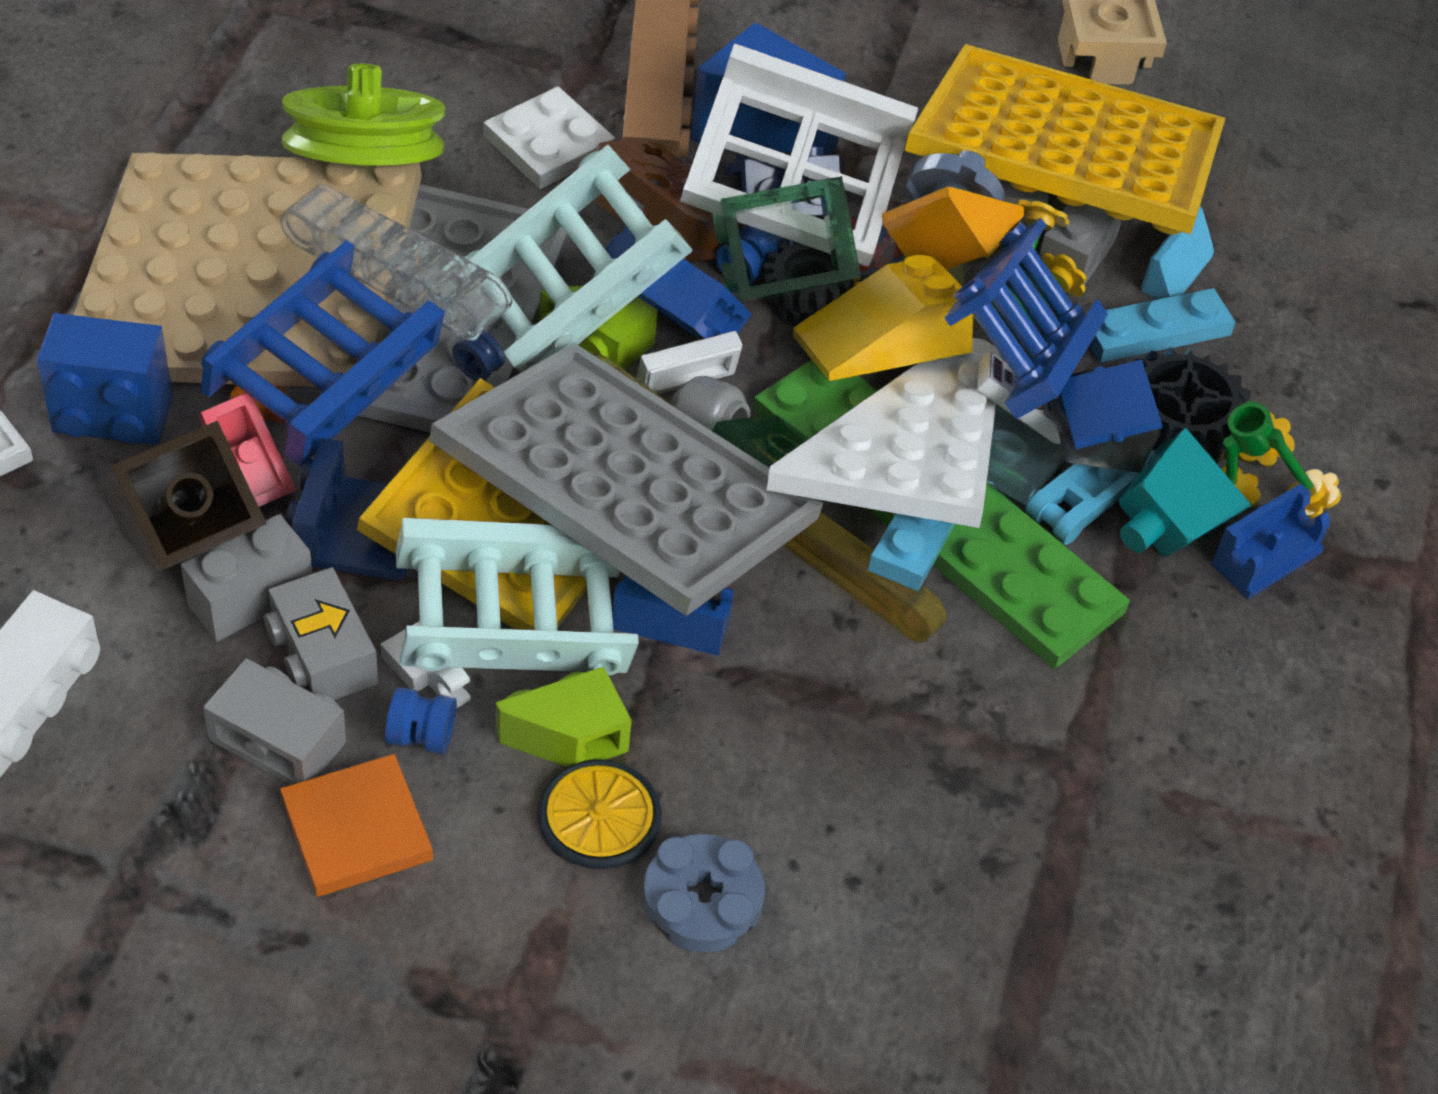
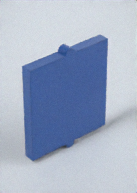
M1142 359L1105 369L1099 366L1093 372L1070 377L1060 393L1075 449L1112 440L1119 443L1124 440V437L1162 428L1159 412Z

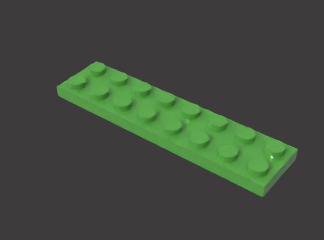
M810 360L755 396L752 411L797 448L876 393L877 390L859 375L829 381L816 364ZM986 482L980 528L955 524L933 564L936 569L1054 670L1123 616L1130 603V599L988 482ZM867 508L886 526H889L896 514Z

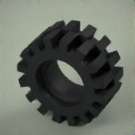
M785 241L778 245L779 253L772 250L768 255V262L764 264L767 301L769 302L770 309L773 313L778 311L779 318L785 322L792 316L793 325L800 324L804 319H807L855 286L852 261L793 241L792 246H789ZM808 276L825 278V280L811 285L795 283L796 280Z

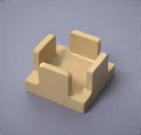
M1062 0L1064 16L1058 36V43L1064 67H1073L1076 56H1094L1089 72L1091 80L1105 84L1129 85L1134 82L1139 62L1141 68H1151L1154 57L1163 58L1167 42L1155 0Z

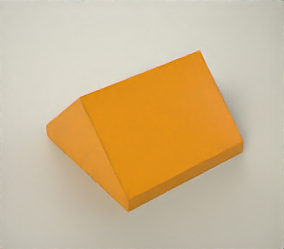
M948 186L882 213V221L906 258L912 255L933 256L948 270L988 255L1024 216V206Z

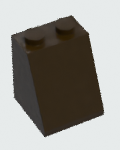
M218 421L111 465L99 486L122 535L160 572L267 524Z

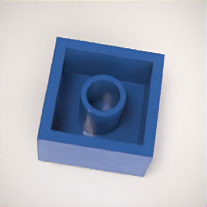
M54 313L36 360L52 432L74 437L87 436L119 440L125 443L137 442L159 445L173 400L162 326Z

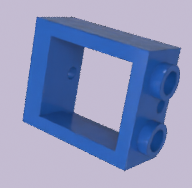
M626 226L622 233L617 234L611 239L606 251L612 259L618 258L635 244L636 238ZM682 259L637 296L700 340L736 331L738 334L752 315L724 285L685 259Z

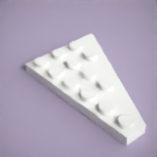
M972 338V353L917 363L771 465L766 490L980 528L996 403L977 390L979 361L989 351H992L1000 358L1002 355L988 341Z

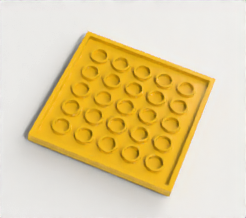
M965 44L911 128L904 151L916 154V157L918 155L924 157L936 153L958 155L961 151H972L984 158L986 169L997 178L1009 181L1012 187L1020 191L1036 192L1040 190L1057 195L1061 202L1068 205L1083 206L1087 204L1104 209L1107 215L1116 219L1131 220L1135 218L1152 223L1155 229L1167 234L1183 232L1191 235L1225 118Z

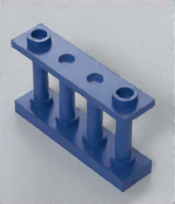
M1042 218L1026 227L1022 221H1019L1005 235L974 279L955 292L953 297L956 303L944 317L949 326H952L973 314L1014 372L1016 377L1013 379V382L1016 386L1004 403L1015 419L1024 416L1059 396L1108 315L1097 298L1083 307L1078 302L1072 304L1032 245L1047 226ZM1005 283H1007V284L1009 285V287L1011 288V290L1013 291V293L1016 295V297L1018 298V300L1020 301V303L1023 305V307L1025 308V310H1026L1027 313L1030 315V317L1032 318V320H1033L1034 323L1037 325V327L1039 328V330L1041 331V333H1042L1043 335H1041L1040 332L1037 330V328L1035 327V325L1033 324V322L1030 320V318L1028 317V315L1026 314V312L1023 310V308L1021 307V305H1020L1019 302L1016 300V298L1014 297V295L1012 294V292L1009 290V288L1007 287V285H1006ZM991 302L994 303V305L996 306V308L998 309V311L1001 313V315L1003 316V318L1006 320V322L1008 323V325L1010 326V328L1013 330V332L1015 333V335L1017 336V338L1020 340V342L1022 343V345L1024 346V348H1025V349L1027 350V352L1029 353V356L1025 353V351L1023 350V348L1021 347V345L1018 343V341L1016 340V338L1013 336V334L1011 333V331L1009 330V328L1006 326V324L1004 323V321L1002 320V318L999 316V314L997 313V311L995 310V308L992 306Z
M348 240L343 242L333 252L322 253L314 261L309 272L225 342L218 340L212 344L201 361L203 367L201 392L210 397L230 380L286 422L285 428L288 430L284 455L300 467L304 465L307 458H312L316 454L321 438L332 440L438 344L445 311L430 300L425 302L413 314L409 311L403 314L351 276L350 271L355 245ZM336 290L391 330V333L380 343L376 341L369 343L318 305ZM302 319L356 359L357 363L345 374L342 372L335 374L283 334ZM268 350L319 388L322 394L310 405L307 403L299 405L247 365L263 351Z

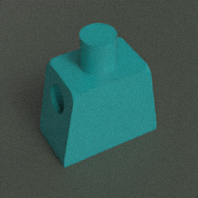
M1185 428L1154 452L1119 498L1120 507L1131 518L1120 529V536L1124 544L1136 553L1144 552L1153 544L1161 555L1168 557L1234 518L1251 506V504L1187 428Z

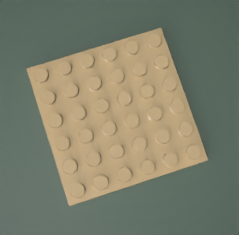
M132 153L73 315L162 326L171 382L202 383L203 367L201 361L212 344L218 340L225 342L309 272L314 261L322 253L333 252L346 240L355 245L350 275L391 304L422 177L420 163L371 166L332 163L300 157ZM335 290L318 305L367 342L376 341L380 343L383 340L385 326ZM302 319L283 334L335 374L338 372L345 374L357 363L356 359ZM268 350L263 351L247 365L273 386L316 387ZM229 380L226 384H234V383Z

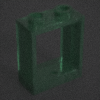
M842 176L723 198L719 203L720 212L712 213L717 244L726 242L730 259L729 263L722 264L724 284L731 293L736 292L737 299L741 303L855 282L861 278ZM820 198L834 271L750 287L736 214Z

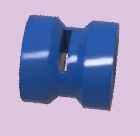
M746 225L740 230L737 238L726 241L718 248L715 260L720 272L730 283L737 287L746 288L760 278L762 270H764V264L768 262L769 253L772 250L779 253L778 245L782 241L775 234Z
M396 688L387 717L386 743L405 747L410 743L423 745L427 752L445 755L454 729L457 699L440 694L430 699L420 697L414 689Z

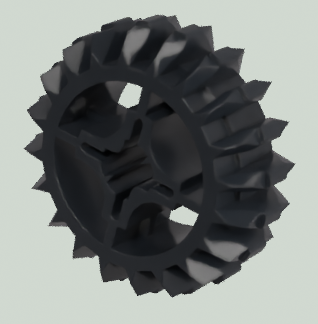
M1171 347L1163 355L1151 350L1148 356L1142 359L1159 412L1162 428L1134 436L1153 451H1156L1168 440L1187 428L1218 465L1223 459H1226L1223 440L1231 435L1228 426L1229 416L1236 407L1251 401V391L1242 388V376L1228 375V363L1216 365L1211 362L1210 354L1200 358L1194 356L1190 348L1184 354H1178Z

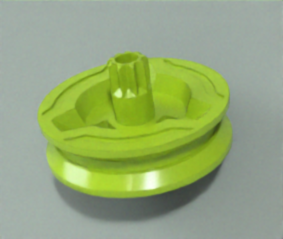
M352 64L347 68V86L307 88L291 92L283 97L282 108L295 123L283 133L282 145L290 152L303 157L340 164L383 166L423 162L434 159L444 152V141L432 127L445 116V105L438 99L424 94L381 87L382 70L378 65Z

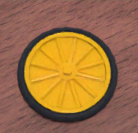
M594 759L568 766L553 776L543 789L539 799L537 819L540 831L547 844L560 857L572 864L586 868L609 869L620 867L636 860L650 848L657 838L661 827L662 808L658 794L652 784L640 772L615 761Z

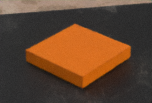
M395 754L280 788L281 800L316 897L433 861L432 846Z

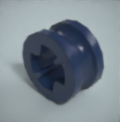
M481 329L470 331L466 336V340H459L452 348L454 360L460 370L476 382L480 378L486 381L492 372L498 371L505 363V356L498 342L489 333Z

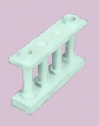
M609 145L585 157L573 174L481 250L468 254L461 261L460 267L449 275L452 282L473 299L481 292L489 299L515 335L514 343L504 351V354L514 368L520 372L527 370L572 343L577 345L693 251L681 234L666 219L659 225L654 226L649 222L618 180L630 168ZM600 194H603L636 238L635 244L615 259L611 258L578 214ZM560 227L564 228L596 271L594 278L577 292L571 291L538 246ZM522 259L556 304L554 311L534 325H532L499 280L503 274Z
M403 518L396 546V568L415 569L418 571L420 626L406 627L399 656L400 666H417L427 671L442 670L446 667L581 672H588L604 666L608 676L616 673H627L639 642L638 634L614 633L609 577L618 578L620 572L618 569L553 525ZM441 570H461L475 573L478 628L443 627ZM497 572H514L531 576L535 630L501 629ZM553 575H582L586 578L591 632L558 631Z

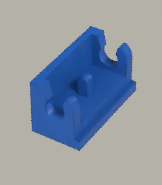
M1301 483L1230 525L1224 531L1211 565L1247 599H1250L1319 556L1324 550L1321 542L1329 528V515L1327 512H1324L1317 516L1314 522L1307 517L1305 508L1310 503L1311 492Z
M624 574L623 582L618 581L614 592L613 629L719 656L732 614L734 590L724 588L721 592L720 601L709 599L692 613L685 616Z

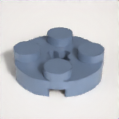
M961 151L958 155L946 153L930 154L924 157L918 155L915 158L905 187V195L908 202L948 186L1002 201L1005 198V192L1000 181L992 172L985 168L984 158L972 151Z
M695 834L682 838L672 837L663 841L659 846L658 854L647 868L643 890L644 909L653 926L656 922L660 929L669 934L668 940L680 948L694 952H716L736 944L738 937L745 934L750 927L752 930L759 921L765 897L763 874L754 861V854L749 845L743 841L729 840L709 834ZM697 883H708L715 887L719 893H713L710 902L704 903L699 902L696 892L688 891V889L696 886Z

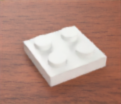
M559 86L483 122V136L539 189L574 173L585 157L596 152L599 143L615 142L616 140L611 133Z

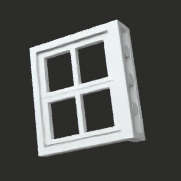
M734 43L680 202L868 267L874 255L883 224L882 213H885L887 210L905 143L915 122L918 107ZM740 102L801 123L791 156L729 135ZM817 129L877 150L868 183L807 162ZM724 148L786 169L775 203L713 182ZM802 176L863 196L854 230L792 209Z

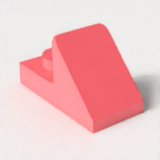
M244 393L199 413L201 427L218 421L259 507L297 490L252 396Z

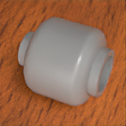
M696 376L685 383L682 388L678 389L671 400L673 407L731 444L739 441L749 426L750 408L747 405L743 392L732 384L708 376Z

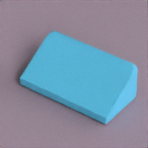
M1199 207L1191 235L1183 232L1169 234L1151 256L1141 286L1142 293L1156 300L1184 294L1213 257V244L1202 207Z

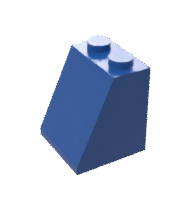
M755 22L698 67L691 140L700 144L734 43L845 82L846 73ZM740 102L729 135L769 149H776V151L782 153L792 151L801 123ZM817 129L812 147H823V155L827 156L837 145L839 137Z

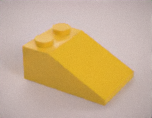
M912 255L903 262L885 265L793 328V337L829 381L972 353L973 314L949 326L944 317L956 303L953 295L963 286L933 256Z

